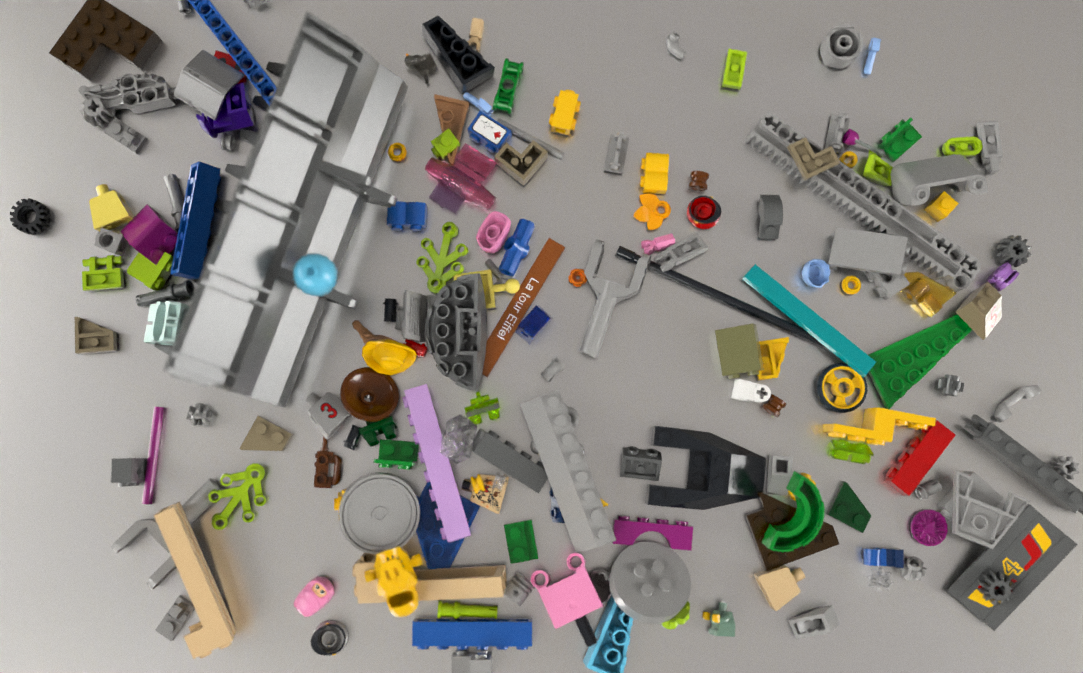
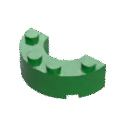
M796 471L793 472L786 487L796 498V513L784 525H769L762 540V543L773 551L790 552L800 546L804 547L816 537L823 524L825 507L820 491L813 482Z

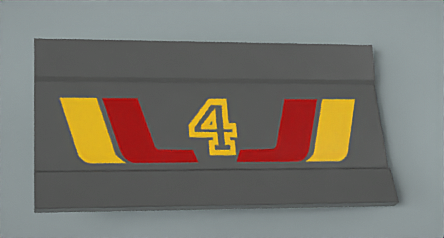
M1028 504L993 549L987 548L947 591L995 631L1078 544ZM990 570H993L995 573L1002 571L1004 575H1009L1011 581L1015 584L1012 590L1015 591L1016 595H1009L1011 601L1005 599L1004 605H1000L998 602L993 605L990 603V600L985 601L983 594L979 592V588L982 587L979 581L985 580L983 574L990 576Z

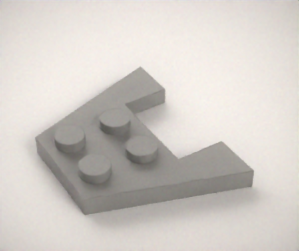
M953 470L952 533L993 549L1031 500L1014 493H1009L1003 510L969 497L975 478Z

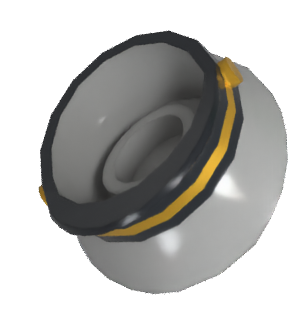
M324 621L315 628L311 637L313 651L323 656H334L340 653L348 642V632L345 626L337 621Z

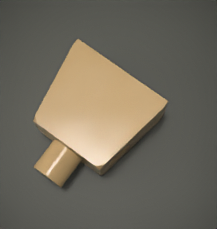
M785 565L754 574L770 607L775 611L779 610L801 592L797 582L806 578L800 567L790 572L789 568Z

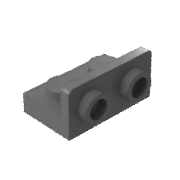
M633 446L623 447L620 477L659 481L662 464L661 452L655 449H638Z

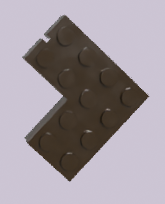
M87 0L49 54L90 81L110 51L141 70L162 40L153 30L105 0Z

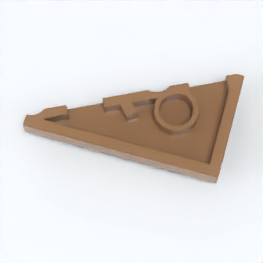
M434 94L442 133L450 129L460 142L470 102ZM459 147L447 155L450 166L455 165Z

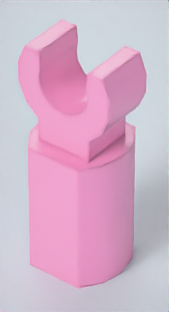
M671 233L654 238L652 241L643 240L641 247L642 249L644 248L645 254L650 255L654 251L666 250L667 247L676 244Z

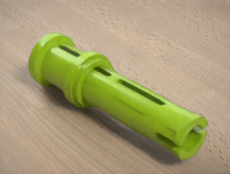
M439 600L437 619L441 617H453L456 620L459 617L497 619V606L464 605L458 601H455V603H443L442 600Z

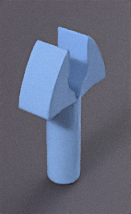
M873 37L870 40L866 51L868 56L863 71L864 74H871L876 52L880 49L881 39Z
M468 92L464 93L463 98L479 108L486 115L490 116L494 110L491 109L492 107L482 98L477 99Z

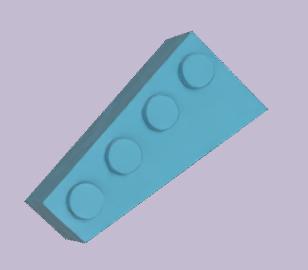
M613 596L608 600L594 633L597 643L588 647L583 659L586 668L598 673H624L627 661L626 655L630 643L633 618L619 608Z

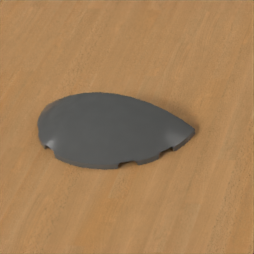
M473 273L457 277V280L445 285L437 293L438 297L434 304L429 307L427 313L425 339L428 352L433 355L438 370L445 377L455 381L456 385L477 391L481 382L486 354L487 313L480 273Z

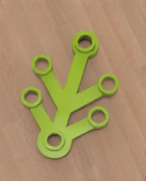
M446 222L442 226L444 237L439 254L435 250L432 240L424 238L421 241V247L427 250L436 265L434 273L426 257L420 256L416 260L417 265L424 270L428 277L427 287L432 293L437 294L446 285L448 280L464 271V266L454 261L461 256H465L468 253V247L460 243L456 246L455 251L448 255L451 238L456 237L459 232L457 225L453 222ZM451 226V230L447 232V228ZM429 241V246L425 247V243ZM464 247V251L460 253V248ZM425 259V263L421 265V261ZM454 262L451 265V270L443 274L444 268ZM460 265V269L455 271L456 266ZM435 281H438L437 286H433Z
M253 463L248 465L245 471L221 475L220 482L223 486H229L233 481L244 480L241 486L223 490L214 489L209 492L208 498L212 503L218 502L221 498L233 496L221 513H216L212 516L211 524L214 529L222 530L227 526V518L240 500L243 508V521L249 523L254 520V513L250 507L247 490L253 483L255 492L253 500L255 505L263 506L266 503L260 482L265 475L262 465ZM253 471L259 472L258 475L255 477L252 476L251 473ZM229 477L230 481L225 483L223 482V478ZM213 493L219 495L216 499L211 498ZM262 497L263 501L258 503L256 499ZM247 513L252 514L249 519H246L244 516ZM217 520L224 521L222 525L216 524Z

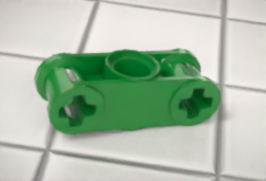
M505 58L498 91L493 102L494 111L498 109L506 111L510 115L512 114L524 62L516 63ZM510 83L513 85V87L511 89H505L504 85Z

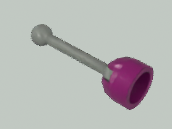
M848 129L842 138V142L852 146L858 143L876 152L880 157L885 155L883 149L879 150L859 140L858 133L852 129Z

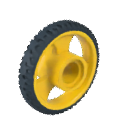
M846 363L830 365L822 371L818 378V397L824 406L838 413L854 411L866 399L868 391L866 378L859 375ZM847 370L854 377L852 380L849 378L838 379L834 371ZM825 383H830V392L836 397L833 403L825 394ZM840 383L845 385L844 393L839 390ZM855 388L860 389L857 399L852 404L847 405L845 397L852 395Z

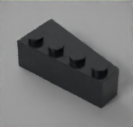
M439 15L422 24L423 37L462 94L493 77L495 67L484 60L478 51L476 52L472 49L465 39L459 37L456 31Z

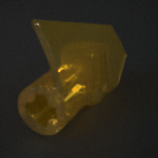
M907 272L903 274L910 285L900 290L901 293L909 301L916 303L928 317H932L943 308L942 305L956 295L955 291L920 272Z

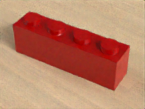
M936 420L935 426L921 429L922 432L919 436L914 437L909 443V449L898 457L899 462L896 466L891 467L886 473L887 477L884 481L903 496H910L956 436L938 420Z

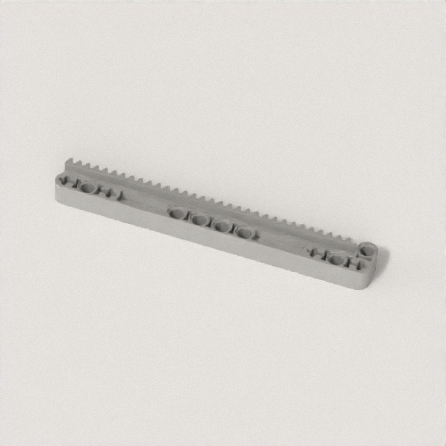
M764 114L746 138L745 143L752 142V148L758 146L757 152L764 150V157L771 155L770 161L776 159L777 166L782 163V170L789 168L788 174L794 172V178L796 179L800 176V182H804L787 147L806 136L775 114ZM779 132H784L786 138L781 137ZM807 138L815 154L824 150ZM841 161L839 165L805 180L807 181L806 187L813 185V192L819 190V196L825 194L824 200L831 198V205L838 203L837 209L843 207L844 214L849 211V218L856 216L855 222L857 223L861 220V226L868 225V231L874 229L875 233L908 237V244H911L909 255H905V258L912 256L911 262L917 260L918 267L924 265L923 271L930 269V276L936 274V280L944 279L949 291L958 292L966 289L979 273L981 263L977 258ZM841 175L847 178V182L841 179ZM856 186L861 187L863 193H859L856 189ZM872 197L878 200V204L872 201ZM888 208L892 209L893 215L888 213ZM950 253L955 255V260L951 258ZM956 279L960 281V286L956 284Z

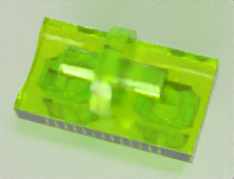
M480 391L476 392L477 398L470 399L471 405L465 407L466 418L470 419L472 425L482 423L480 414L488 412L490 420L500 418L498 397L490 400L488 394L481 396Z

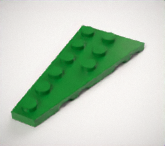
M958 314L868 354V356L876 361L868 373L886 409H890L941 358L945 357L956 344L972 331Z

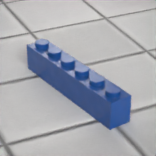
M200 161L192 164L190 167L171 275L190 280L201 278L204 270V258L208 252L206 247L207 240L211 235L210 224L214 218V203L218 198L216 193L217 186L221 181L220 168Z
M415 618L412 622V646H417V649L420 650L429 649V646H437L439 650L449 649V646H457L459 650L469 649V646H477L478 650H486L488 646H496L498 650H506L508 646H514L518 650H526L528 647H532V619L456 620L450 618Z

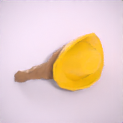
M354 320L352 323L353 328L357 330L365 344L362 347V357L366 364L377 373L386 375L398 374L407 370L415 362L417 354L412 348L383 335H373L358 320Z

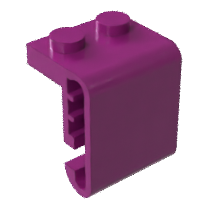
M148 204L120 231L135 250L155 265H157L165 252L169 254L175 248L178 232L170 227Z

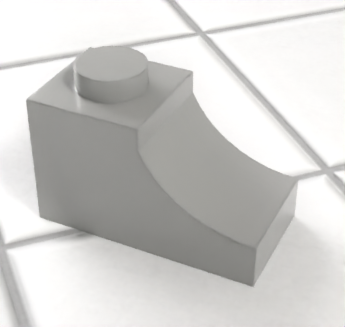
M833 605L815 608L808 613L789 619L796 639L831 633L840 624Z

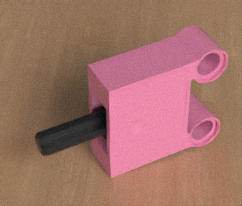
M572 553L567 558V566L577 573L549 586L551 581L550 575L546 571L538 570L532 574L531 583L538 589L555 629L575 620L586 646L589 647L596 644L597 639L586 614L604 605L586 568L585 557L579 553ZM576 556L580 557L582 561L581 566L578 568H574L571 564L572 559ZM539 574H543L546 578L543 585H539L536 582V577Z

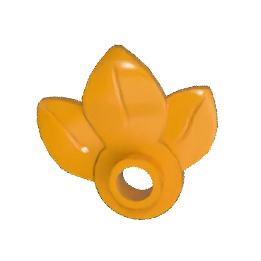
M646 193L640 195L639 199L643 206L638 208L633 216L640 222H647L648 230H655L662 225L663 219L669 216L671 207L666 201L659 200L654 194ZM658 208H663L664 213H659Z

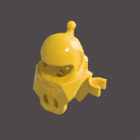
M400 546L377 553L374 564L375 569L365 571L364 576L366 582L378 578V595L384 596L390 612L396 617H406L412 614L418 606L416 590L418 580L413 567L422 565V558L420 553L409 558L408 553Z

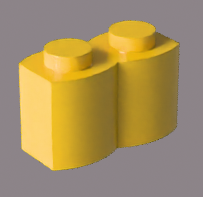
M646 152L645 158L641 159V169H644V176H640V187H643V193L666 194L669 154Z

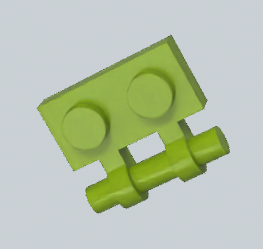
M107 255L104 258L94 256L89 259H83V266H89V271H82L83 291L124 288L123 269L115 268L116 264L123 263V257ZM99 265H106L107 269L98 270Z

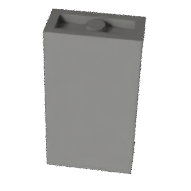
M836 227L829 259V268L837 269L838 267L856 269L894 275L900 279L901 274L906 272L907 262H904L905 255H909L911 244H908V237Z

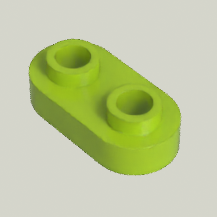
M977 137L950 138L942 146L945 156L959 154L965 157H973L982 150V142Z

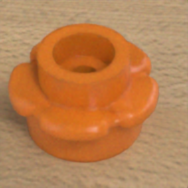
M573 269L568 277L569 282L573 283L575 287L585 284L587 281L584 274L585 271L583 269Z

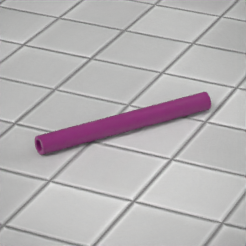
M154 407L142 504L152 505L164 407Z

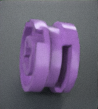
M1006 262L998 267L987 278V281L990 284H994V288L999 292L1010 285L1018 277L1019 272L1013 270L1011 265Z

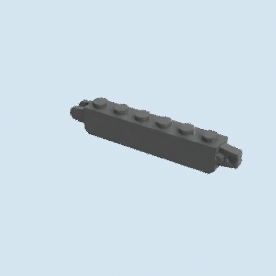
M973 414L971 419L981 427L977 430L974 426L966 424L964 428L973 435L972 439L1061 508L1083 514V492L995 424Z

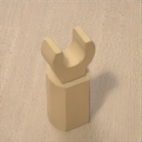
M472 18L469 32L470 40L467 42L469 46L476 45V52H479V41L482 37L484 20Z

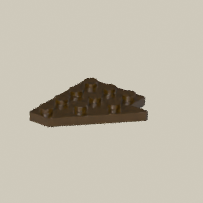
M758 492L763 508L745 514L766 571L839 545L834 527L823 521L816 537L804 547L800 546L790 552H778L768 549L762 543V540L769 525L779 526L786 524L794 517L796 508L763 492Z

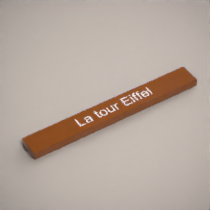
M548 238L521 283L520 289L515 293L487 340L482 373L487 378L565 249L563 245L551 238Z

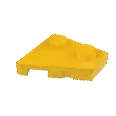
M789 337L759 341L764 370L759 371L757 381L778 378L780 366L785 356V349L789 343Z

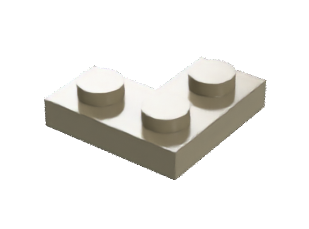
M806 137L787 147L804 181L840 164L832 146L815 154Z

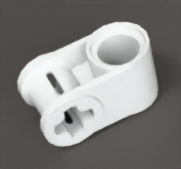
M734 379L732 399L762 403L771 396L770 388L766 385ZM762 389V393L765 396L759 398L760 396L756 392Z

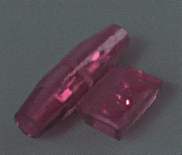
M465 143L455 157L454 166L434 157L427 162L425 171L442 186L464 200L487 210L492 207L496 200V197L481 182L489 178L497 163Z

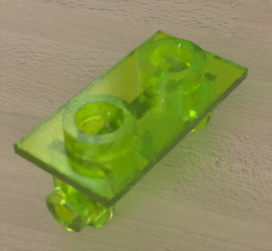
M839 439L838 441L831 440L834 449L831 448L830 456H833L834 459L847 461L850 454L851 462L866 464L870 462V456H874L867 444H853L844 439Z

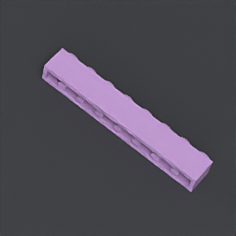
M427 384L404 390L403 403L405 408L409 407L411 413L407 417L410 427L414 426L416 433L413 434L416 445L420 444L421 452H418L421 464L425 463L427 468L426 471H423L426 482H431L432 489L429 490L432 502L436 501L438 506L437 509H434L437 521L442 520L443 528H440L443 540L447 539L448 543L469 537L471 533Z

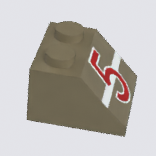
M987 282L971 292L957 309L956 313L984 340L1001 319L1002 295Z

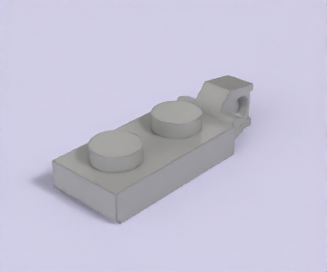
M998 121L979 122L976 125L978 139L982 142L981 160L983 164H986L987 174H995L999 171L998 163H1001V158L1003 157Z

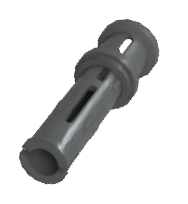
M186 280L178 285L170 284L168 288L137 295L136 303L139 307L157 303V301L162 302L170 299L177 301L181 297H193L195 287L190 280Z

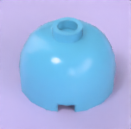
M318 253L307 254L296 263L293 276L297 287L305 294L322 296L329 293L335 287L337 269L328 257Z

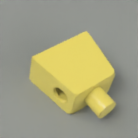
M107 184L96 187L98 196L89 200L95 230L99 232L101 228L112 230L129 223L135 217L119 192L115 190L109 191Z

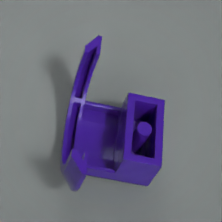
M244 83L236 84L227 92L226 99L216 121L208 116L206 118L204 113H202V116L196 114L200 126L212 138H217L219 133L254 125L251 98Z

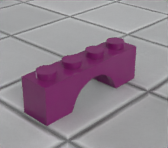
M618 515V519L613 518L612 530L616 538L612 542L613 544L633 545L637 537L642 533L655 531L661 533L666 538L671 549L692 551L693 526L688 525L687 521H676V524H670L669 520L657 519V522H649V518L638 517L637 521L630 520V516Z

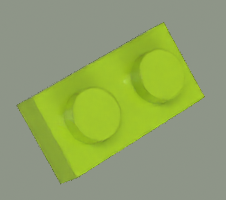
M728 49L722 87L741 89L747 52Z

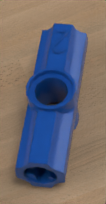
M524 218L520 219L513 236L509 237L505 242L504 249L506 252L498 268L502 274L510 277L514 276L521 259L525 258L530 249L528 242L535 228L533 222Z

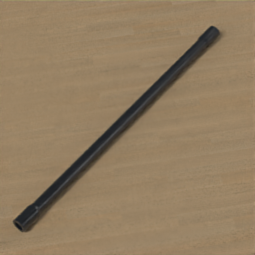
M619 246L615 255L635 264L642 257L622 246ZM650 261L648 270L830 351L802 327L672 269L662 272L660 269L662 265Z

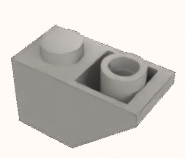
M769 455L767 494L787 496L788 490L786 487L792 476L793 457Z

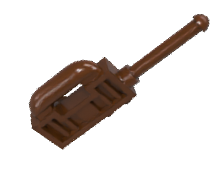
M323 436L322 447L315 454L317 459L314 463L316 467L314 487L332 488V486L340 482L342 460L338 455H335V452H328L327 439ZM330 463H334L333 477H329Z

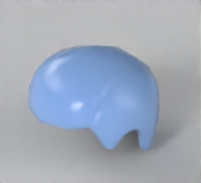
M821 259L809 260L802 269L803 281L808 286L822 288L824 284L829 282V265Z

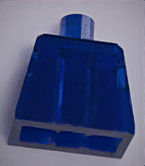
M536 305L521 321L515 333L530 345L552 321L553 317L541 306Z

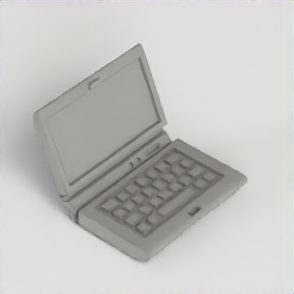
M202 50L182 70L174 96L216 121L225 100V95L244 77V74Z
M405 290L403 293V339L426 342V317L429 307L434 304L438 297L437 295H422Z

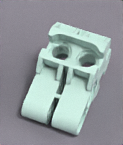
M157 301L156 304H151L148 322L153 323V325L146 326L144 342L173 346L189 306L172 301H166V303Z

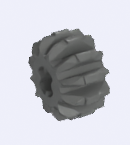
M1010 235L1000 241L1001 244L996 247L1000 252L996 256L1002 257L1000 263L1008 262L1011 266L1019 267L1021 264H1025L1028 261L1027 258L1032 255L1028 252L1032 246H1027L1028 240H1022L1021 235L1015 237Z
M990 570V576L983 574L985 580L979 581V584L982 586L979 588V592L983 594L985 601L990 600V603L993 605L997 602L1000 605H1004L1005 599L1011 601L1009 595H1016L1015 591L1012 590L1015 584L1011 581V577L1004 575L1002 571L995 573L993 570Z

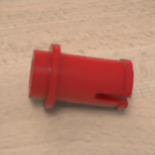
M405 339L406 343L403 344L412 348L417 357H425L428 351L425 343L420 344Z

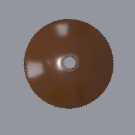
M363 367L350 372L345 377L340 389V398L343 406L352 416L363 421L373 422L385 419L392 414L398 404L399 391L395 381L389 375L377 373L370 367ZM364 398H368L370 402L365 401Z

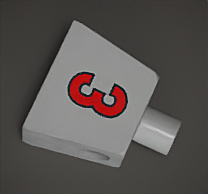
M312 392L305 400L312 406L308 410L309 418L327 440L352 417L343 406L341 399L329 392L321 398Z

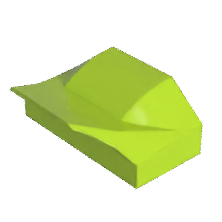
M869 150L868 160L862 177L877 185L891 186V170L893 167Z

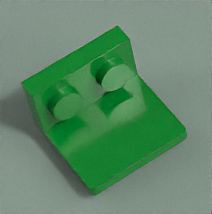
M380 439L379 457L374 459L373 463H378V467L393 468L394 464L398 465V469H412V466L418 465L419 444L416 445L415 442Z

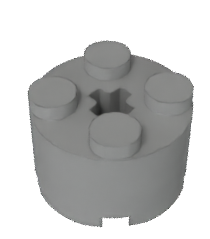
M849 24L837 25L824 38L820 46V54L826 66L845 68L851 65L860 54L864 46V39L860 31L857 32L854 29V26Z

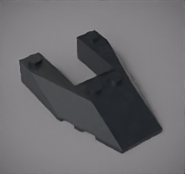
M653 426L651 446L689 450L686 488L647 484L645 504L706 510L759 498L758 492H764L765 457L710 432Z

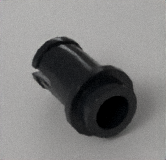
M385 298V302H383L385 305L384 322H396V305L398 303H396V299Z
M352 425L346 441H343L345 442L344 447L355 450V447L358 448L357 443L361 436L360 427Z

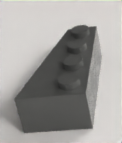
M480 428L468 448L539 493L548 479L542 462L534 463L530 460L532 458L531 455L523 450L521 453L514 450L516 446L506 440L503 443L498 439L500 436L491 430L486 432Z

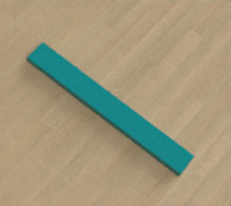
M756 264L743 277L746 283L862 377L866 376L876 363L875 360Z

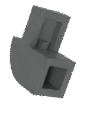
M760 195L758 207L760 216L759 239H778L780 225L783 224L782 200L779 195Z

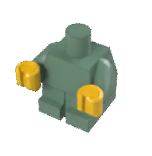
M719 602V610H713L712 614L710 612H703V619L711 620L712 622L711 628L708 629V634L735 637V621L733 613L727 611V603Z

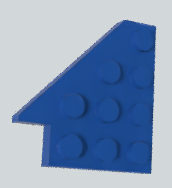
M427 482L420 497L416 495L420 506V519L416 534L428 569L450 568L465 538L448 543L447 539L443 540L440 528H443L442 520L437 521L434 509H437L438 506L436 501L432 502L429 490L432 489L431 482ZM459 495L470 529L480 505Z

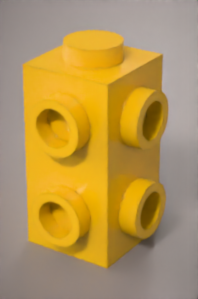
M560 90L559 96H555L553 107H556L555 113H551L549 125H552L551 132L569 136L570 131L575 129L577 119H574L575 112L579 113L581 101H578L579 94H575L572 90Z

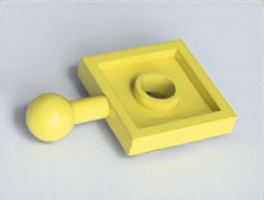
M491 269L457 274L453 277L455 281L457 277L480 273L486 309L496 308L494 292L507 291L514 294L520 289L518 280L514 278L508 279L506 283L493 285Z

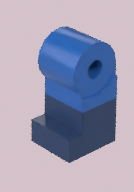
M879 547L863 548V564L904 568V550Z

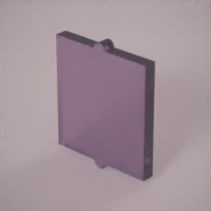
M446 171L429 196V199L438 203L441 208H446L456 214L473 186L464 182L461 177H456Z

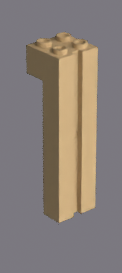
M179 501L159 510L154 517L200 619V622L189 626L190 633L184 635V639L193 659L197 657L201 659L210 655L212 650L218 647L219 649H224L231 645L237 630Z
M364 553L361 559H358L355 565H353L352 573L353 577H356L354 595L358 599V604L386 602L384 596L378 595V578L366 582L364 576L365 571L375 569L376 554ZM506 565L414 569L418 580L416 584L418 601L503 597L504 589L507 586Z

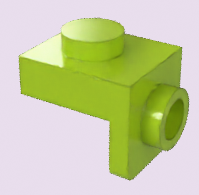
M447 129L430 141L433 147L431 148L432 153L436 158L440 157L442 161L446 160V155L460 146V142L450 129Z

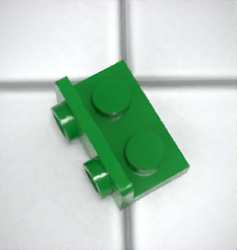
M911 117L906 122L902 119L894 127L896 131L893 133L889 131L881 138L883 142L878 147L885 151V155L892 162L896 161L922 138L920 133L910 124L913 121Z

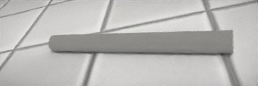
M498 118L497 122L511 130L512 134L529 143L534 140L548 153L559 159L563 158L564 152Z

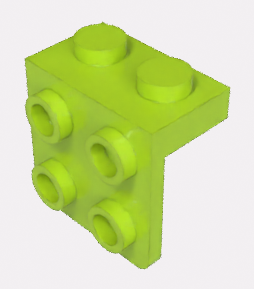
M138 252L128 267L127 273L144 283L148 288L155 291L160 290L171 273L174 256L165 252L157 265H155Z

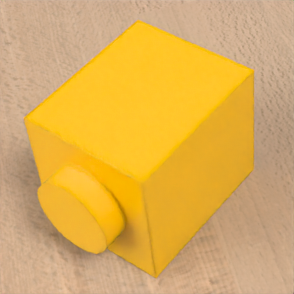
M943 191L935 196L924 208V211L935 221L939 222L946 218L959 203Z

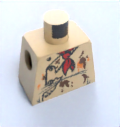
M480 474L485 491L479 490L477 494H475L471 480L464 478L461 490L472 493L470 501L499 514L509 477Z

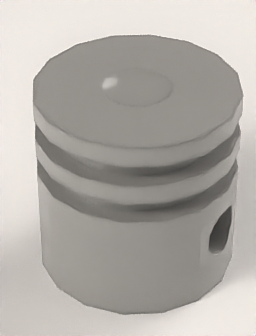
M517 572V576H513L514 580H510L506 589H504V594L514 603L521 606L529 596L528 593H531V589L535 587L526 577Z

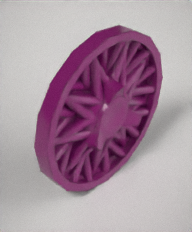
M934 510L918 512L912 518L910 524L914 539L925 546L940 544L946 538L948 532L945 518Z

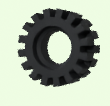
M25 198L21 199L22 202L17 201L16 204L18 206H12L14 212L9 214L13 216L10 218V221L13 222V227L29 235L42 233L41 229H47L45 224H50V221H47V219H51V215L47 214L50 211L44 204L28 198V200ZM34 210L36 212L35 220L32 223H26V213Z

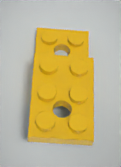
M875 407L864 409L862 428L833 423L823 424L822 432L828 433V437H847V440L854 442H865L866 440V444L878 446L885 445V442H892L894 426L903 425L915 430L927 429L928 426H935L936 418Z

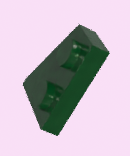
M842 481L826 514L863 533L871 518V514L849 484Z

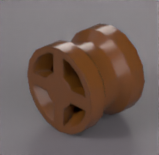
M692 171L690 173L692 180L689 183V188L696 191H706L709 173Z
M771 394L768 402L763 404L762 408L771 415L779 417L781 409L785 408L787 404L779 397Z

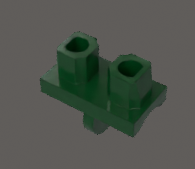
M392 416L379 421H366L367 426L359 428L360 434L370 447L379 443L377 436L383 433L387 440L397 437L396 428L398 427Z

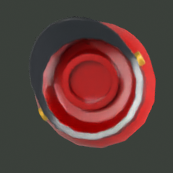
M698 196L689 203L687 217L697 228L709 229L718 223L721 217V206L711 196Z

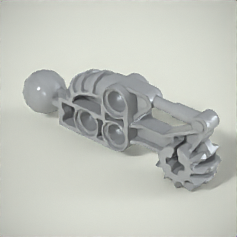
M126 73L121 77L112 79L109 84L91 87L81 86L79 93L82 94L85 100L81 103L83 109L80 112L84 120L92 126L99 125L104 127L105 122L110 123L109 119L115 117L116 110L130 109L132 112L140 114L176 106L175 99H178L174 96L176 87L171 88L163 77L156 74L133 75ZM113 88L121 92L119 95L110 97L95 94Z

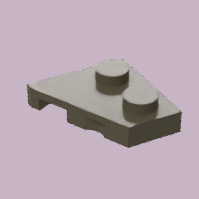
M74 317L76 354L117 351L115 331L80 317Z
M257 416L239 449L284 451L293 434L265 418Z

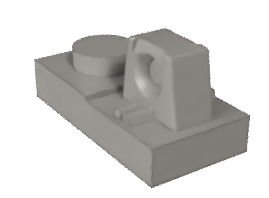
M114 117L104 133L138 154L148 140L116 117Z
M181 595L178 596L155 631L168 640L173 641L194 611L193 603Z

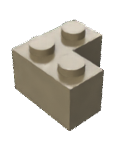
M533 140L520 154L506 142L494 156V159L499 167L525 186L547 160L548 151Z

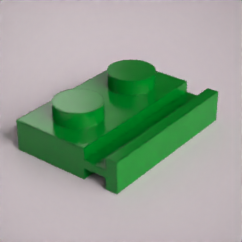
M532 519L504 524L510 563L514 564L539 559Z

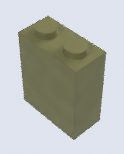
M752 323L715 330L722 376L735 379L740 378V374L743 373L753 376L759 375V371L764 370L756 324Z

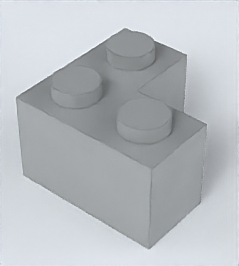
M467 649L456 650V653H453L451 656L452 673H493L492 652H488V649H476V652H468Z

